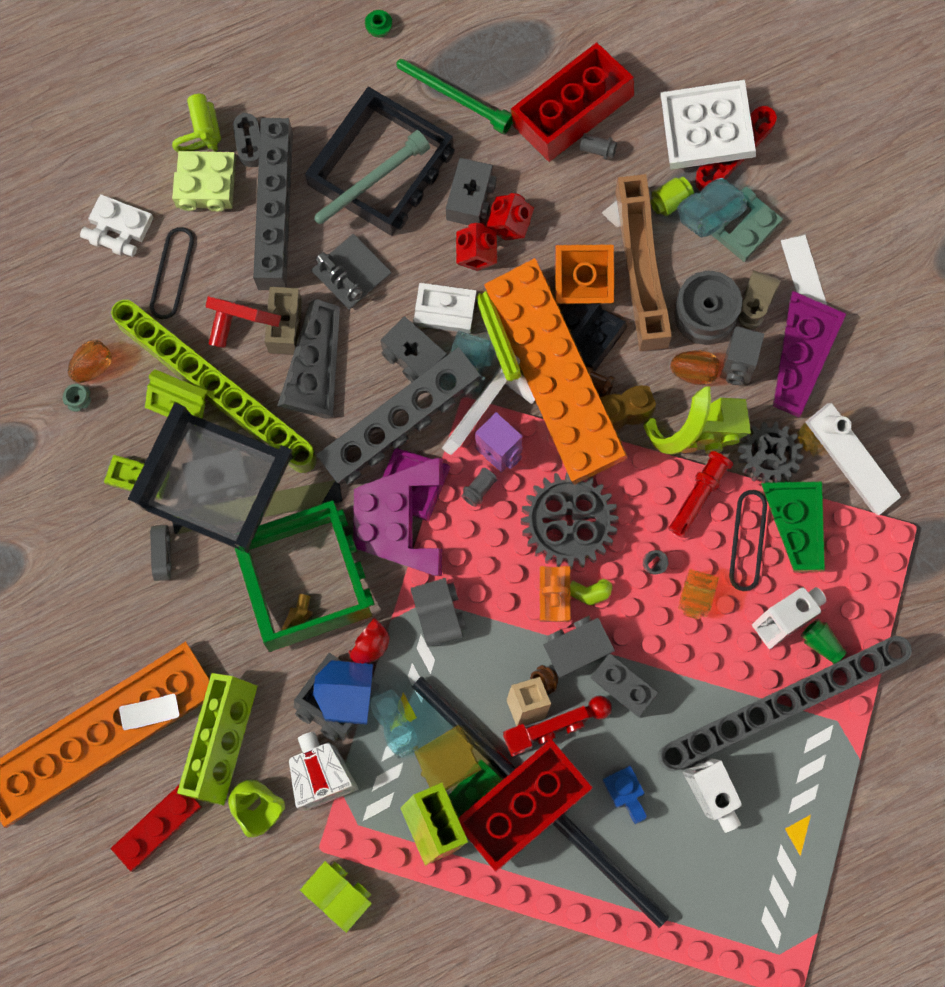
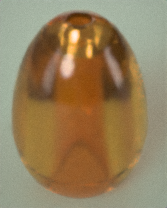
M94 339L85 342L73 354L68 365V376L76 383H84L97 378L110 366L112 361L111 351L100 340Z
M692 350L674 356L671 360L670 368L676 377L694 385H708L717 379L719 360L710 352Z

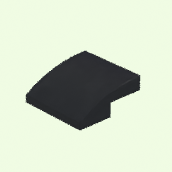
M600 303L567 304L561 313L586 367H591L592 371L595 372L627 329L626 321L603 310Z

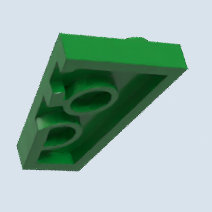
M822 481L761 483L793 572H824Z

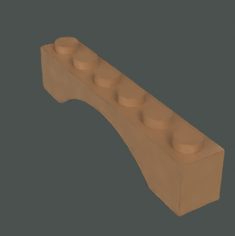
M642 174L618 177L615 193L639 351L665 349L669 347L672 336L668 310L663 297L656 262L647 176Z

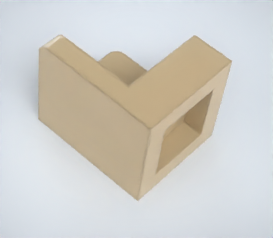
M538 677L511 685L507 704L516 726L544 720L551 702L541 678Z

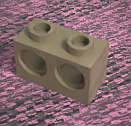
M269 288L267 312L281 315L279 327L266 324L264 342L268 352L271 354H294L300 335L303 302L299 288Z

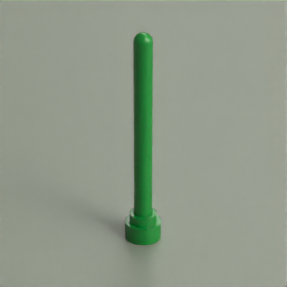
M404 59L397 61L396 66L399 70L490 120L493 129L505 135L511 128L513 121L512 114L505 109L502 111L497 109L495 111Z

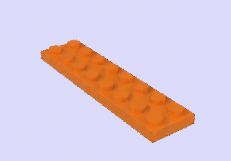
M534 258L485 283L484 286L498 311L515 356L520 359L519 365L571 482L576 485L627 460L628 456L538 261Z
M185 641L1 757L0 822L3 827L8 828L202 705L210 679L189 644ZM170 694L176 695L179 710L178 718L123 730L119 711L120 706L139 703Z

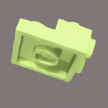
M178 151L177 172H174L172 195L176 208L185 211H194L196 208H208L216 212L232 209L236 163L235 153Z

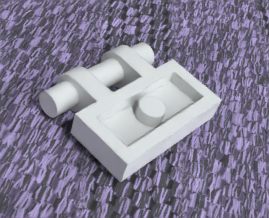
M100 194L88 218L90 223L97 225V227L93 230L83 227L80 237L89 240V243L94 246L100 247L102 245L110 248L113 253L120 256L126 254L134 257L137 247L129 243L131 239L139 242L143 241L152 223L153 216L151 213ZM110 230L120 234V236L113 238L106 234Z

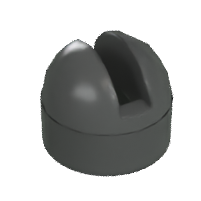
M649 551L643 558V567L650 574H661L668 567V558L662 551ZM658 556L660 560L649 568L648 564Z

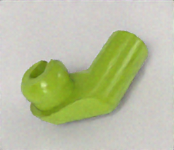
M601 579L598 583L589 587H585L572 580L570 596L587 605H594L607 600L611 596L613 586L607 579Z

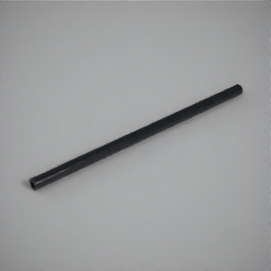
M423 676L413 684L412 688L504 778L516 769ZM565 814L553 823L658 928L669 919L670 916Z

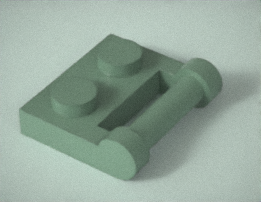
M744 187L738 193L739 197L717 220H712L706 227L707 231L743 262L756 251L783 220L782 217L758 199L756 194L748 187ZM747 205L752 211L730 234L726 232L724 228Z

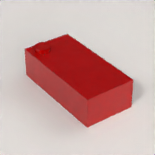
M596 42L511 108L513 127L550 162L583 137L584 133H588L634 97V77Z
M550 739L462 814L458 820L465 836L493 870L498 872L586 796L593 787L555 742Z

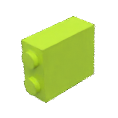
M443 783L413 794L400 808L425 866L455 853L468 843Z

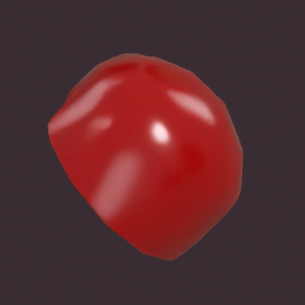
M373 618L355 640L356 646L348 651L351 660L355 663L369 664L375 662L388 648L389 633L376 618Z

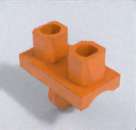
M540 566V622H570V566Z

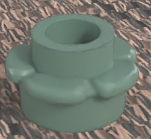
M71 384L64 390L62 400L69 410L78 412L90 405L91 398L89 395L91 392L85 385ZM75 396H80V399L75 400Z

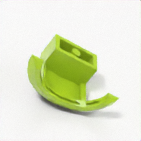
M710 386L698 390L692 397L688 418L682 428L672 437L665 438L660 433L654 418L645 421L643 425L654 447L665 454L690 453L697 450H705L707 454L710 451L719 453L723 451V447L737 444L740 442L739 439L751 433L746 399L721 397L711 403Z

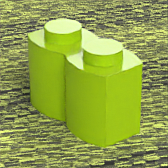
M324 861L300 891L343 931L348 933L372 905L368 900L372 894L359 882L354 886L345 879L348 872L337 862L334 861L330 865Z

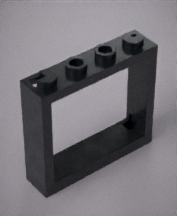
M368 86L306 171L305 176L309 187L334 201L345 191L328 182L326 178L374 111L411 133L416 130L420 131L428 143L435 146L437 150L389 218L357 198L344 207L392 236L397 229L401 230L408 219L407 214L411 208H416L420 204L424 196L423 191L428 184H434L442 164L448 163L455 152L453 136Z

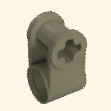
M753 270L744 292L745 296L738 317L741 326L746 329H756L762 324L768 308L774 299L781 281L780 279ZM750 310L756 311L755 314L750 313Z

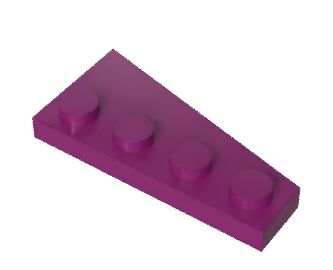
M792 291L773 407L800 418L846 313Z

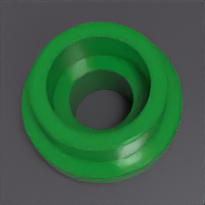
M374 10L366 16L365 28L374 37H384L392 29V18L386 11ZM378 20L383 21L381 24H375V23H374L375 21H378Z

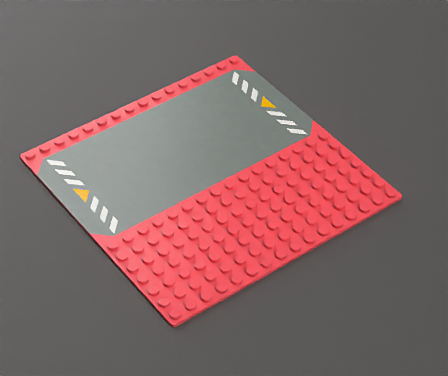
M464 397L460 400L450 435L476 401L475 399ZM490 404L461 446L452 455L444 451L443 463L448 464L450 470L429 521L422 520L414 545V549H442V576H434L411 567L407 568L388 628L390 636L388 648L378 659L372 681L379 685V690L369 703L367 725H357L345 763L359 790L333 801L320 842V850L326 854L755 987H805L881 674L679 770L668 771L664 769L659 763L658 754L660 749L667 743L833 665L830 660L804 644L805 639L801 634L814 620L819 619L822 623L827 622L843 648L847 651L840 661L890 638L916 535V526L908 522L876 515L873 512L823 499L825 571L794 573L767 502L759 581L754 589L740 591L732 586L729 578L737 502L741 494L748 490L759 491L765 496L761 486L762 481H752L750 477L726 471L719 482L720 488L710 494L695 521L690 526L685 538H681L673 534V531H669L668 527L694 488L696 474L702 472L705 465L621 441L628 459L592 476L594 478L592 485L594 488L601 484L604 485L601 495L611 493L612 496L607 505L616 504L617 506L616 510L610 513V515H615L619 518L617 523L610 524L617 528L615 535H608L613 540L612 546L603 544L606 550L604 556L595 552V563L591 562L587 557L585 558V566L583 568L579 565L578 561H574L573 567L570 569V584L574 580L585 587H589L598 583L601 579H607L613 586L611 596L607 600L594 605H587L570 596V622H540V566L556 567V559L552 558L546 564L545 553L537 557L535 556L537 545L533 547L527 546V542L532 536L522 535V531L529 527L521 524V518L529 516L522 512V506H531L526 501V496L532 495L536 497L533 491L535 485L543 489V479L546 478L550 483H553L555 473L559 475L561 480H565L567 471L544 419ZM495 412L523 436L521 460L512 469L507 467L502 473L476 450L475 432ZM486 468L494 473L498 480L482 498L483 503L473 507L462 498L463 488L465 486L469 487L481 472V469ZM754 494L747 495L743 499L741 507L734 580L742 587L750 586L755 579L763 503L761 498ZM551 500L547 502L546 507L551 512H557L561 510L562 505L556 500ZM579 500L576 503V507L581 511H589L592 508L591 503L587 500ZM566 515L565 521H567V525L572 526L574 522L572 516ZM545 518L542 521L544 523H549L558 520H549L548 518ZM595 518L585 519L586 521L590 522L596 521ZM552 529L546 534L548 539L555 542L563 538V534L557 529ZM580 529L577 532L578 538L583 541L593 538L592 532L588 529ZM659 550L666 554L668 567L663 573L653 575L644 569L643 558L649 551ZM658 556L648 564L649 568L660 560ZM563 561L560 567L568 566L567 561ZM446 578L448 584L454 582L459 600L453 601L456 613H463L467 629L462 630L463 637L427 647L410 588ZM801 587L806 588L808 592L815 587L819 588L827 600L826 603L820 606L821 613L769 650L752 624L769 608ZM587 616H590L592 620L599 618L615 650L611 655L657 691L658 695L638 718L590 678L607 657L605 656L560 679L558 677L556 691L548 695L551 706L546 718L527 724L525 728L527 729L579 707H586L589 701L598 695L605 696L610 700L612 712L609 717L602 720L592 717L588 721L583 722L584 728L568 734L566 730L555 734L556 739L553 740L555 744L593 787L565 815L670 916L660 928L553 824L498 872L493 870L468 838V843L455 853L429 865H424L400 809L413 794L439 783H443L448 795L480 759L502 779L505 778L412 688L413 684L420 677L423 676L517 768L543 745H539L538 741L533 742L531 750L511 757L503 737L504 731L516 727L507 704L511 685L530 680L532 672L536 671L540 665H545L555 671L543 644L548 642L546 638L548 635L561 629L566 634L576 629L573 623ZM863 656L860 661L862 669L866 672H872L874 669L873 661L869 657ZM838 669L834 670L832 676L834 682L838 685H845L847 679L845 673ZM809 682L805 686V693L808 697L816 699L819 695V689L816 684ZM782 695L777 699L778 708L783 712H789L792 706L791 700ZM754 708L749 713V719L753 724L761 725L764 721V715L759 709ZM724 722L721 726V732L726 738L732 739L735 737L737 730L733 723ZM696 735L693 739V745L696 750L705 752L708 749L709 742L705 736ZM669 748L665 753V759L671 765H678L681 761V753L675 748ZM707 758L722 761L742 803L740 808L734 810L741 826L727 833H724L718 819L713 820L706 817L682 771ZM628 766H631L645 793L637 798L647 817L637 824H634L625 805L616 809L602 781L604 778ZM720 794L715 799L716 804L720 801Z

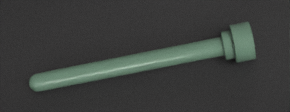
M418 130L407 137L408 141L405 142V146L319 211L314 217L316 223L323 224L412 155L415 157L418 154L423 155L431 147L424 135Z

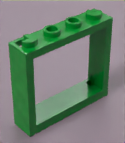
M334 501L259 525L248 553L235 548L260 634L268 652L373 617L370 606L375 605L371 591L369 588L363 589L361 580L366 578L361 562H354L352 553L357 552L352 535L346 536L343 527L348 526L343 509L337 511ZM332 523L358 605L275 632L250 550Z

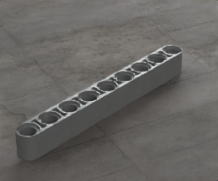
M893 636L667 743L659 751V763L668 771L684 768L904 663L911 656V644L902 636ZM891 643L896 644L900 648L901 656L899 659H894L889 655L888 646ZM863 656L869 657L873 661L874 669L872 672H866L862 669L860 661ZM836 669L843 671L846 675V683L843 686L836 684L833 680V672ZM809 682L816 684L819 689V695L816 699L808 697L805 693V686ZM779 696H786L791 700L792 706L789 712H783L778 708L777 699ZM751 709H759L763 713L764 721L761 725H755L750 721L749 713ZM724 722H731L735 725L737 732L734 738L729 739L722 734L721 726ZM696 735H703L708 739L709 747L705 752H699L695 749L693 739ZM675 748L681 753V761L678 765H671L666 761L665 753L667 749Z

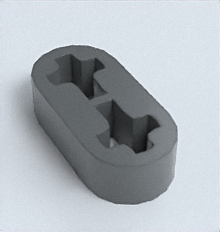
M242 113L233 122L237 153L244 166L256 167L259 165V124L254 115ZM245 123H249L250 126L249 136H245L243 130ZM252 144L254 150L253 157H248L247 145Z
M168 525L151 526L150 541L153 580H170L171 545Z

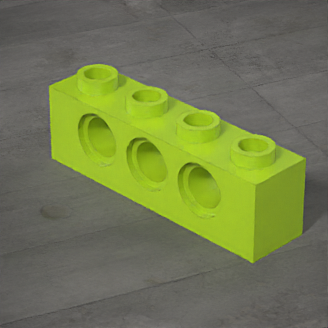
M211 673L177 794L224 806L254 702L257 685L234 676Z

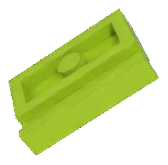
M156 369L149 374L150 383L147 386L145 408L168 417L173 404L177 403L186 407L192 415L203 419L206 403L204 399L207 395L206 390Z

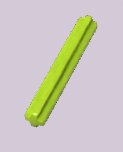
M487 291L482 294L478 293L476 296L477 305L505 378L508 381L518 380L521 377L520 367L498 311Z

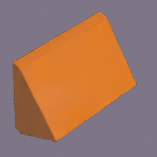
M555 245V299L557 304L614 303V245Z

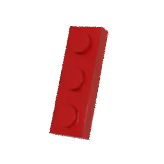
M179 785L110 848L130 872L136 870L202 808L196 799L177 794Z

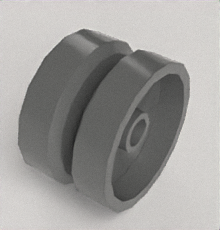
M708 270L695 273L686 279L679 290L674 310L676 327L685 338L694 343L704 345L719 343L730 335L740 315L742 307L740 289L730 277L721 272Z

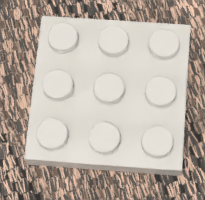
M745 80L661 92L670 170L756 157Z

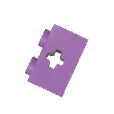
M495 412L475 432L476 450L502 473L507 467L512 469L521 460L523 436Z

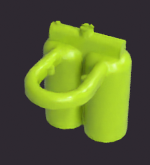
M193 94L187 98L194 132L175 139L172 142V147L178 152L195 151L207 146L208 149L217 152V144L221 141V134L214 104L207 102L206 95ZM197 138L202 139V141L195 142L188 146H179L182 143Z

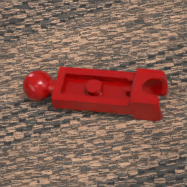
M598 695L593 697L586 707H579L527 729L524 724L504 731L503 737L511 757L531 750L533 742L538 741L539 745H543L550 739L555 740V734L566 730L568 734L576 732L585 727L583 722L588 721L589 718L593 717L602 720L609 717L612 712V703L607 697Z

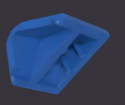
M331 660L315 676L313 695L325 721L367 725L373 664Z

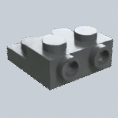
M328 653L294 699L293 708L297 710L295 715L303 722L310 724L314 721L322 727L320 731L330 740L336 741L339 738L344 741L356 724L325 721L313 695L315 676L331 660L341 661L331 653ZM373 681L371 683L370 701L379 690V685Z

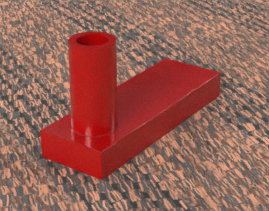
M210 296L207 297L205 305L206 308L216 310L208 344L221 348L226 347L233 316L279 327L281 315Z

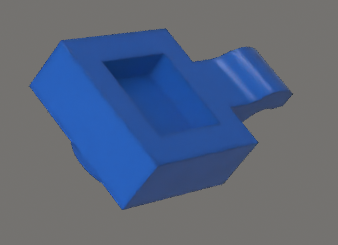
M631 766L602 780L616 809L625 805L634 824L646 819V813L637 798L645 793Z

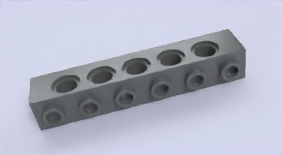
M261 118L253 273L258 290H269L270 287L287 288L293 131L289 118Z
M458 347L317 454V457L338 484L346 482L349 485L362 475L360 470L368 464L373 467L385 458L383 453L393 446L394 449H397L409 440L407 435L414 429L421 431L431 424L433 420L430 417L439 410L443 414L456 404L454 399L464 393L467 396L480 386L478 381L482 377ZM447 375H452L456 377V386L452 390H443L441 387L442 379ZM423 393H429L433 397L431 406L425 409L420 408L417 403L419 396ZM406 411L409 415L408 423L401 427L396 426L394 423L396 413ZM375 429H383L385 432L384 441L378 445L373 444L371 433ZM358 446L361 449V458L357 462L351 463L347 457L348 450L351 447Z

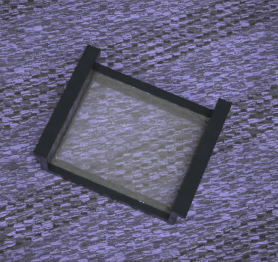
M174 403L131 490L128 500L144 511L248 553L250 544L289 462L294 458L292 455L293 450L282 445L279 449H276L196 417L186 407Z

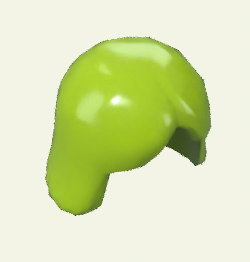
M252 779L239 783L232 790L228 800L231 814L248 838L263 835L276 823L285 810V802L282 798L275 795L259 781ZM260 797L261 804L254 811L248 810L247 808Z

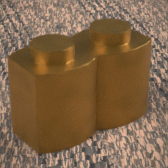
M646 385L629 388L622 395L611 394L601 397L616 431L625 424L636 425L649 420L656 408L651 389Z

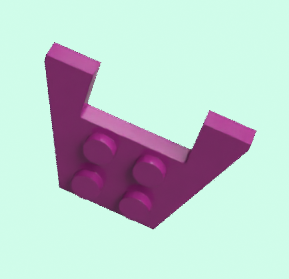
M434 458L354 488L353 541L356 549L434 576H442V549H412L413 487L443 486V459Z

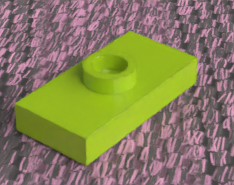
M113 455L104 483L131 492L145 463ZM170 471L156 497L158 500H162L171 474Z

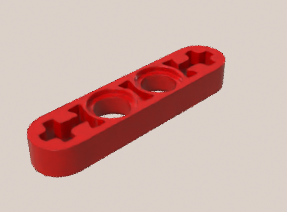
M760 106L750 114L755 148L772 132L776 123V113L768 106ZM759 118H768V122H763L756 131L755 127ZM745 159L734 160L729 165L721 162L701 165L695 176L696 187L706 193L715 191ZM715 167L717 171L713 176V180L704 182V175L709 176Z

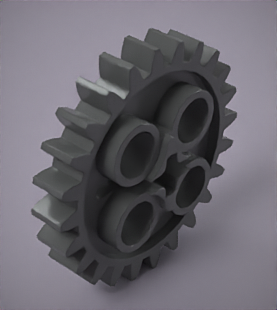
M555 473L553 483L544 478L543 489L536 485L533 487L536 497L532 495L526 496V501L531 506H522V512L529 516L521 518V524L529 527L522 531V535L532 536L527 542V546L533 547L537 545L535 556L537 557L545 553L546 564L554 558L556 559V567H560L563 561H567V565L572 569L574 561H578L579 565L583 568L585 566V558L587 557L591 562H596L595 552L603 556L605 555L606 550L603 544L612 546L613 540L608 535H615L617 528L610 524L617 523L619 518L618 516L610 515V513L614 512L617 506L616 504L607 505L612 495L611 493L601 495L604 485L601 484L594 488L592 486L593 477L589 478L586 483L582 481L574 485L568 473H566L565 480H561L559 475ZM551 500H556L560 502L562 508L557 512H551L547 509L546 504ZM579 500H587L591 503L592 508L589 511H581L576 507V503ZM566 515L572 516V520H574L572 526L567 525V521H565ZM545 518H548L549 520H558V521H552V522H549V523H544L542 520L545 519ZM595 518L596 521L590 522L586 521L585 519ZM552 529H557L563 534V538L555 542L548 539L546 534ZM580 529H588L592 532L593 538L583 541L578 538L577 532Z

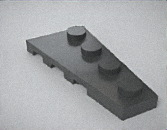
M318 299L309 303L277 405L278 407L325 419L333 417L340 306Z

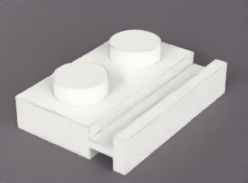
M419 283L413 324L419 327L471 333L477 295L476 290Z

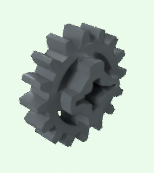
M762 422L760 430L753 425L750 429V435L748 434L741 440L743 443L738 447V452L742 453L739 456L738 463H746L743 473L751 471L753 473L752 481H756L760 477L762 478V483H768L769 480H773V483L781 482V477L786 482L790 481L791 473L796 474L800 468L798 464H801L804 457L798 454L801 452L803 445L794 443L798 435L793 434L789 436L787 434L789 431L788 426L782 430L778 429V422H774L772 428H768L767 423ZM753 444L755 445L754 449L757 452L754 457H752L751 447ZM787 450L789 452L788 464L786 463L787 458L784 456Z

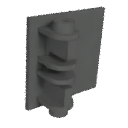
M354 233L330 254L320 253L316 258L318 264L311 269L349 310L392 273Z

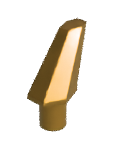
M299 594L296 608H290L282 630L302 624L312 615L313 612L308 610L310 596Z

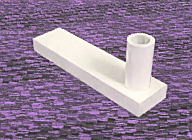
M515 356L519 365L520 359L517 356ZM500 366L445 442L442 449L449 455H452L461 446L504 384L532 404L535 398L526 378L521 374L518 380L508 381Z
M827 403L805 421L873 513L880 515L901 497L851 430V421L847 417L841 416L832 403Z

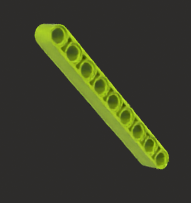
M123 299L114 304L111 311L112 318L123 333L183 381L206 390L207 395L205 398L259 442L279 449L281 445L292 449L294 458L288 465L295 471L307 473L314 469L317 459L309 442L135 303ZM126 313H133L129 320H121ZM147 330H155L151 337L143 338V334ZM176 347L175 353L169 356L164 355L167 348ZM189 365H198L196 371L192 373L185 372ZM211 382H220V386L216 390H207ZM233 399L242 400V403L239 407H229V404ZM257 416L264 417L261 425H251L253 418ZM276 435H287L283 443H273V438ZM299 452L309 453L307 460L303 462L295 461V456Z

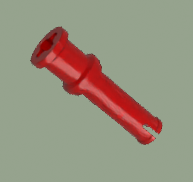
M710 451L708 455L710 459L702 472H698L695 476L696 484L668 527L669 531H673V534L681 538H685L690 526L695 521L710 494L720 488L719 482L727 469H731L734 465L730 459L716 451Z

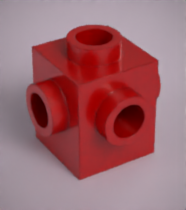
M517 193L497 196L492 204L486 227L497 231V235L505 241L525 238L534 207L527 203L522 195Z
M471 223L467 228L457 231L456 264L475 271L497 264V231L485 227L482 223Z

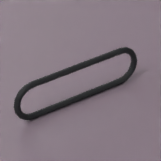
M184 227L172 229L165 240L150 301L151 313L159 319L172 317L178 309L194 243L192 232ZM183 231L189 235L190 242L174 307L169 314L160 315L155 311L154 303L170 238L174 233Z
M756 490L743 492L737 502L729 578L732 586L740 591L754 589L758 584L760 576L767 500L762 493ZM749 494H754L760 497L763 503L755 579L750 586L742 587L734 580L741 507L743 499Z

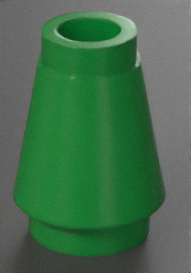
M816 619L801 634L805 639L804 644L830 660L833 664L839 662L847 653L827 622L822 623L819 619Z

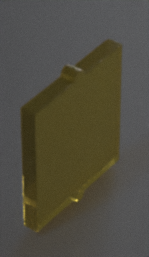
M457 725L414 752L422 769L421 776L426 778L429 787L443 783L445 790H448L481 770L472 751L474 746L468 742L460 725Z

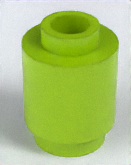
M685 177L673 178L651 192L652 199L650 204L657 214L661 213L664 216H668L690 202V198L694 196V191Z

